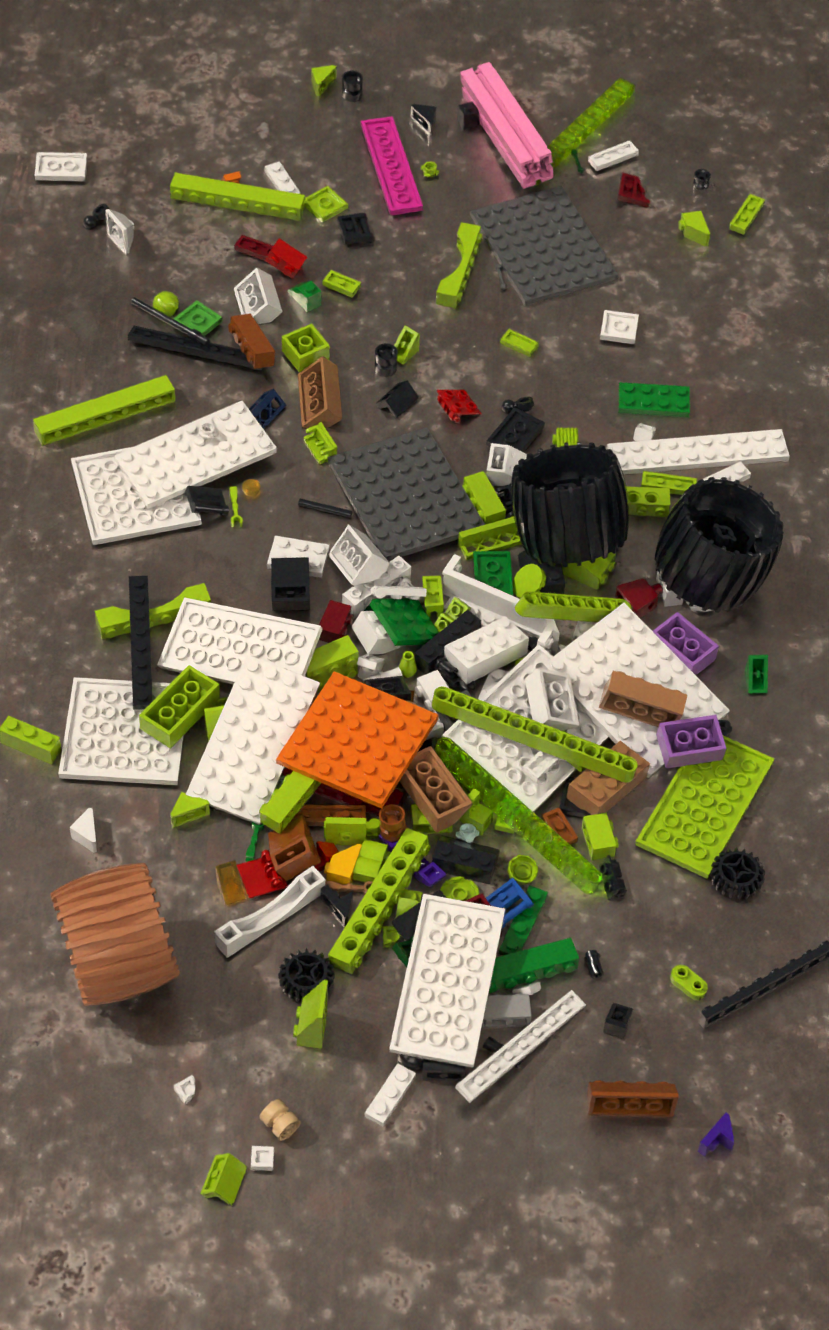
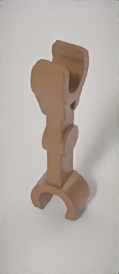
M326 881V885L332 890H336L337 893H350L353 891L363 892L364 895L368 891L367 888H370L373 883L368 881L363 886L341 885L333 881Z

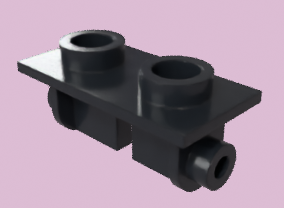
M608 855L599 866L608 900H611L614 895L622 898L626 895L627 890L624 880L617 879L622 877L620 864L615 859L611 860V856Z

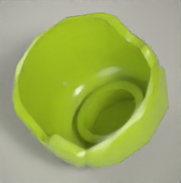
M162 291L154 297L153 308L167 316H173L176 309L179 308L178 297L172 292Z
M519 854L510 860L507 872L509 878H514L519 885H527L536 879L538 866L536 861L530 856Z

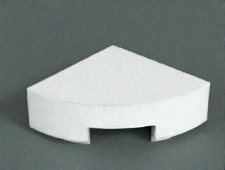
M535 982L512 989L513 994L532 995L540 991L541 985L540 982Z
M193 1075L174 1085V1089L184 1105L189 1103L195 1094L196 1087Z

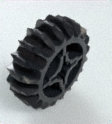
M737 847L732 852L728 848L726 853L721 851L720 856L714 858L716 862L711 864L713 869L710 872V878H712V885H716V891L722 890V895L729 894L730 899L733 896H736L738 900L741 899V896L747 899L749 894L754 896L756 891L761 889L765 880V870L763 869V863L759 862V857L753 858V852L747 854L745 849L741 852L738 851Z
M307 948L304 953H301L298 949L297 955L290 953L289 959L284 958L283 964L279 967L278 979L280 987H283L284 994L289 993L290 999L296 997L297 1002L303 999L323 980H328V994L330 987L334 984L335 973L333 972V965L330 964L329 958H324L323 952L317 955L315 949L312 953H309ZM296 969L297 974L291 979L290 974ZM322 973V979L319 982H317L316 978L318 977V974Z

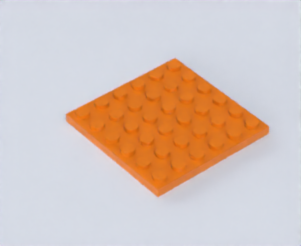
M334 671L277 756L276 763L382 809L436 724L438 714Z

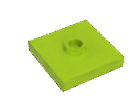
M326 817L325 842L344 846L363 844L364 839H366V818Z

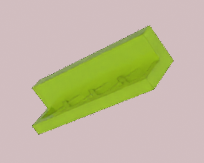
M514 517L461 531L458 537V545L466 560L473 558V552L468 553L467 547L473 546L477 548L476 551H500L520 545L521 541L517 535ZM505 536L511 538L508 542L501 541L500 539ZM488 541L494 543L491 547L484 546L483 544Z

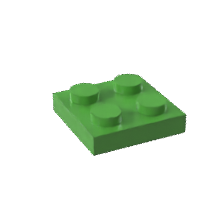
M197 300L174 318L192 330L200 331L203 336H206L223 322L222 316Z

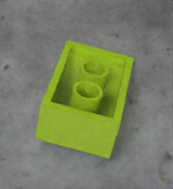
M323 980L302 999V1005L297 1006L296 1019H299V1024L294 1025L293 1037L297 1038V1046L322 1049L328 1012V980Z

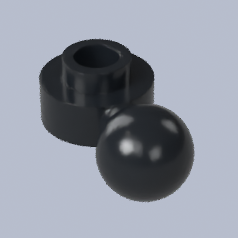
M107 204L97 206L92 216L89 215L84 218L83 225L87 229L94 228L97 220L106 219V210L109 209Z
M529 396L522 397L516 400V402L507 399L502 403V410L509 414L515 407L523 412H528L534 406V401Z

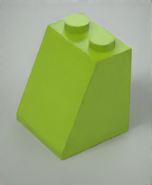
M610 552L605 559L602 557L596 558L594 563H591L590 560L581 562V566H577V563H569L568 567H563L561 564L563 575L598 590L601 584L605 585L609 572L615 570L617 562H615L616 554Z

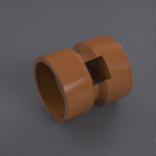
M389 804L384 806L379 812L380 833L389 842L399 841L406 829L405 812L401 806Z

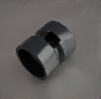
M354 70L347 71L342 76V97L346 101L355 102L363 96V76L360 72Z
M383 343L375 349V371L380 376L389 377L397 371L398 350L394 345Z

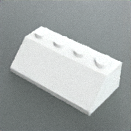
M349 524L328 553L332 561L353 586L379 579L387 571L390 564L366 534Z

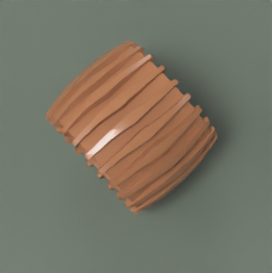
M145 863L120 865L98 870L74 879L50 893L55 911L60 910L57 913L58 922H64V925L61 926L62 935L67 934L69 939L65 941L66 949H72L73 954L69 956L71 965H77V968L73 969L75 979H80L77 983L85 1006L107 1004L133 998L154 990L180 975L179 967L176 965L177 959L175 956H172L174 951L173 945H167V938L170 937V934L163 931L164 927L161 923L165 922V918H159V910L157 908L161 907L160 902H154L156 889L151 886L153 880L149 876L150 872Z

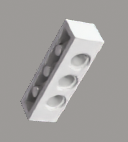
M400 556L389 562L387 571L379 579L353 586L342 594V603L352 606L351 614H354V619L359 616L361 611H364L372 599H380L371 594L370 590L373 586H397L405 578L411 581V566Z

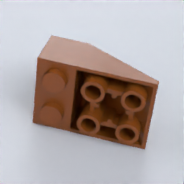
M303 814L291 820L281 834L274 830L268 833L270 856L276 872L286 881L321 862Z

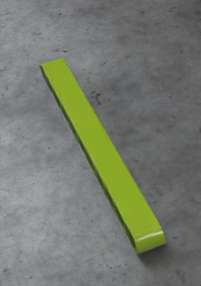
M441 686L434 690L431 705L439 713L621 782H630L635 776L638 764L630 756L450 688Z

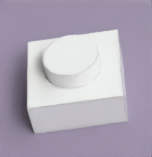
M252 1146L251 1170L273 1171L274 1147Z

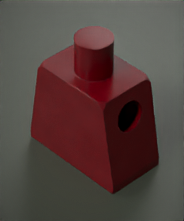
M641 578L616 586L615 598L626 600L631 605V610L639 618H642L657 607L658 595L663 593V589L659 583L650 586L646 579Z

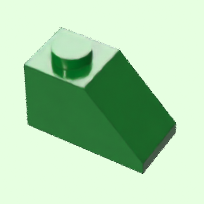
M312 281L302 282L288 289V293L306 312L321 306V290Z

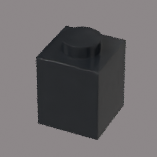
M473 101L458 105L457 121L461 128L466 130L478 127L479 111Z

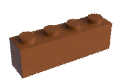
M251 313L231 316V322L228 325L229 332L234 336L235 342L239 344L242 353L246 355L247 361L251 363L253 368L274 366L275 350Z

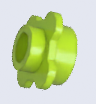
M429 161L421 166L425 177L439 175L436 163Z

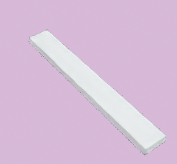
M572 990L569 991L460 1081L455 1088L471 1103L579 1013L586 1004Z

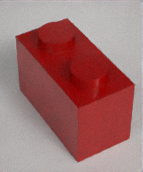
M279 238L268 253L265 261L283 272L286 276L294 279L307 256Z

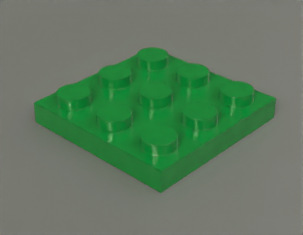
M409 598L372 599L369 604L395 646L424 645L439 633L418 600Z

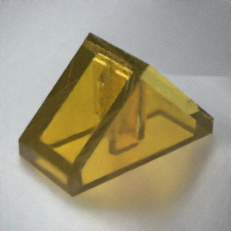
M233 860L215 866L216 882L225 904L228 905L244 900L245 895L236 861Z

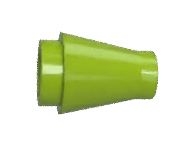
M411 651L403 653L398 666L403 677L410 678L417 672L414 654Z

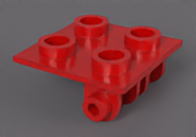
M437 390L439 394L437 401L452 422H459L461 415H481L477 405L465 390Z
M269 850L262 851L261 858L236 865L249 899L288 887L285 879L276 872Z

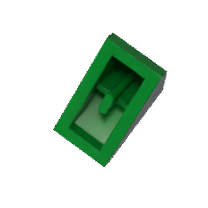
M767 654L748 655L745 667L748 693H768Z

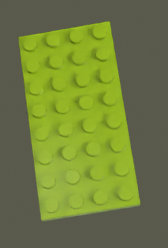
M724 735L723 738L727 749L723 760L680 766L635 842L636 846L708 879L713 869L711 864L716 862L714 858L720 856L721 851H724L774 763V758Z

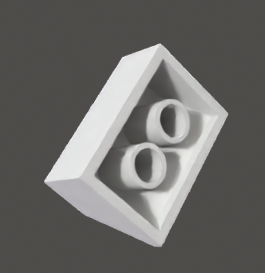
M259 268L254 269L234 287L241 315L251 313L257 324L270 323L282 313L272 276Z
M538 668L525 678L532 720L561 731L579 726L570 674Z

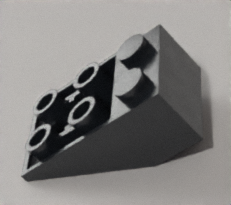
M309 557L271 558L272 611L310 610Z

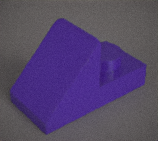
M727 1112L700 1142L698 1152L704 1157L709 1151L714 1152L719 1143L729 1151H732L734 1137L730 1115Z

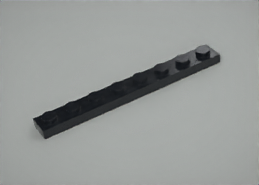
M134 325L128 333V340L135 343H143L152 347L165 348L170 351L183 352L188 355L192 354L202 358H210L219 362H227L254 369L251 363L247 361L246 355L238 348L211 342L209 345H205L188 337Z
M148 575L129 576L133 710L146 709L153 702Z
M829 941L822 942L813 951L811 949L806 951L802 957L796 960L791 959L784 967L773 969L768 976L757 978L750 986L739 988L732 996L723 997L716 1005L705 1007L701 1011L699 1024L704 1029L828 960Z

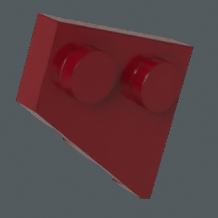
M622 173L617 200L648 208L650 200L645 197V190L641 185L639 177Z

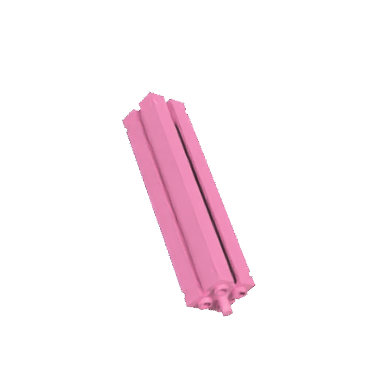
M488 62L479 65L476 71L471 68L460 72L461 83L464 86L462 87L463 98L467 103L473 101L479 111L478 121L517 180L521 183L523 189L536 185L535 181L538 179L544 182L554 178L553 167L550 164L552 163L551 151L547 149V145L501 77L492 67V64Z

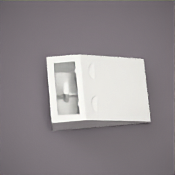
M491 443L486 473L491 485L501 487L510 485L514 466L518 465V461L521 458L525 460L527 454L509 445Z
M361 611L352 625L353 631L368 655L385 654L403 647L394 645L374 611Z

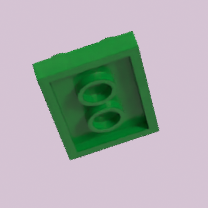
M473 551L474 579L513 596L510 551Z

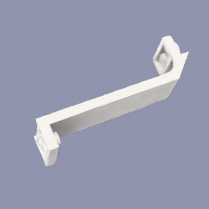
M456 554L453 555L442 572V575H444L442 590L444 597L449 599L452 595L498 616H506L520 630L538 637L537 645L539 644L551 655L557 654L560 633L554 619L520 616L515 611V605L520 600L519 598L461 574V557Z

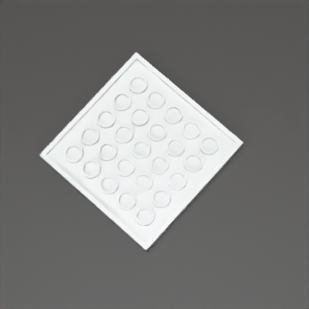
M132 447L71 458L92 545L202 525L200 513L191 512L186 493L147 509L114 460V455Z
M74 677L58 775L59 778L178 785L184 735L170 749L140 729L139 715L145 709L133 710L132 681ZM152 682V701L170 683Z

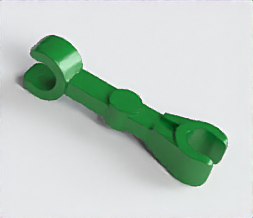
M252 822L254 833L251 837V845H249L246 851L245 862L254 860L258 833L264 829V824L256 825Z

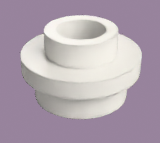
M204 422L199 427V435L205 439L213 438L217 433V428L212 422Z

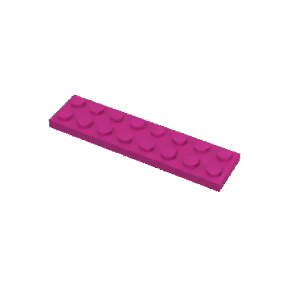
M393 116L361 121V128L390 216L423 211V205Z

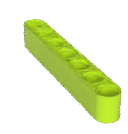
M525 592L515 605V611L522 617L599 622L623 603L630 609L632 608L624 599L541 592Z

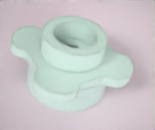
M468 823L461 825L460 831L456 832V838H461L467 843H472L474 838L479 836V831L476 830L475 826Z

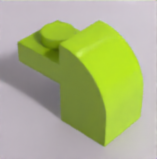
M473 788L469 795L466 794L471 800L472 806L459 820L463 824L474 825L476 830L479 831V835L482 836L492 823L493 810L480 804V792Z

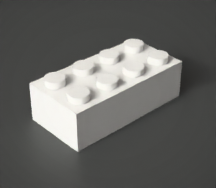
M504 616L445 645L444 658L458 669L457 676L467 685L527 655L529 638Z

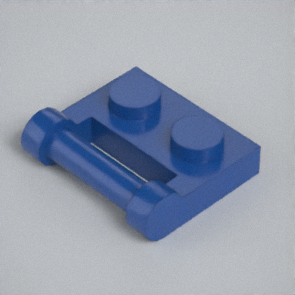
M514 878L486 897L491 906L504 908L505 910L518 900H523L504 915L503 928L506 927V923L525 909H530L534 906Z

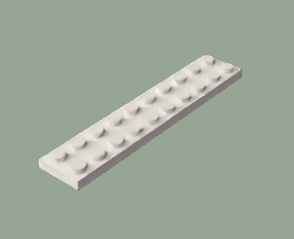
M782 429L607 444L606 448L611 449L616 454L624 475L643 473V471L661 472L732 466L740 461L743 465L789 461V452Z

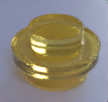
M254 479L246 480L242 484V490L247 496H256L260 491V483Z

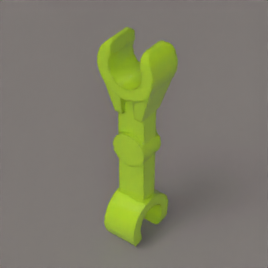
M237 486L230 487V499L233 503L232 510L234 511V516L231 517L232 527H234L235 521L240 522V527L243 526V518L238 515Z

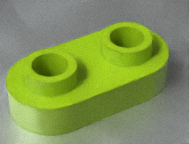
M677 965L672 969L670 975L671 982L687 996L694 1000H701L706 996L707 983L685 965Z

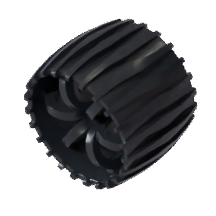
M565 442L564 446L555 448V445H550V449L543 451L540 448L534 455L529 453L526 455L525 460L521 458L518 461V465L514 466L511 481L513 516L525 553L530 556V559H537L540 564L548 562L550 566H555L556 563L562 564L563 567H568L569 563H577V566H581V562L590 560L591 563H594L596 558L602 557L605 559L608 557V553L612 552L615 554L618 551V547L624 546L629 529L628 493L621 465L616 454L611 449L606 450L604 445L596 447L591 442L589 445L577 442V445L570 446L568 442Z
M709 477L705 481L701 479L696 484H692L683 493L663 524L654 557L656 561L655 569L660 574L659 579L665 582L668 591L672 590L677 594V599L680 600L682 598L686 600L691 607L696 605L702 607V611L711 609L715 613H719L721 610L729 612L735 607L740 608L759 590L774 566L784 534V525L780 521V513L774 510L772 501L768 502L764 499L762 492L758 494L752 490L753 486L748 485L746 487L739 484V480L734 482L728 481L727 477H722L721 479Z

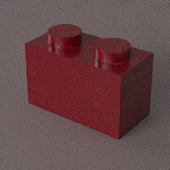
M333 600L329 601L319 623L323 629L319 638L320 641L330 643L347 635V626L352 624L354 614H351L352 606Z

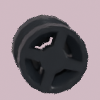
M705 169L696 170L693 186L698 190L707 189L711 177L710 172Z

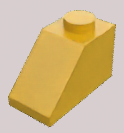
M356 844L332 856L331 861L326 863L324 874H327V881H333L341 885L352 884L353 870L362 847L361 844Z

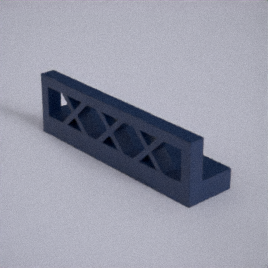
M272 389L264 392L248 409L264 429L283 410L286 404L277 392ZM273 399L279 404L277 409L272 408L271 401ZM262 410L267 411L266 420L261 419Z

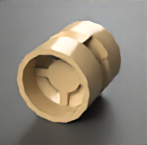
M276 1099L263 1109L260 1119L267 1127H273L272 1132L282 1141L289 1138L298 1129L301 1121L293 1112H288V1106L281 1099Z

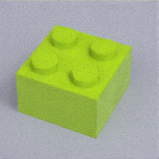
M312 323L282 336V352L299 373L322 356L330 360V345Z

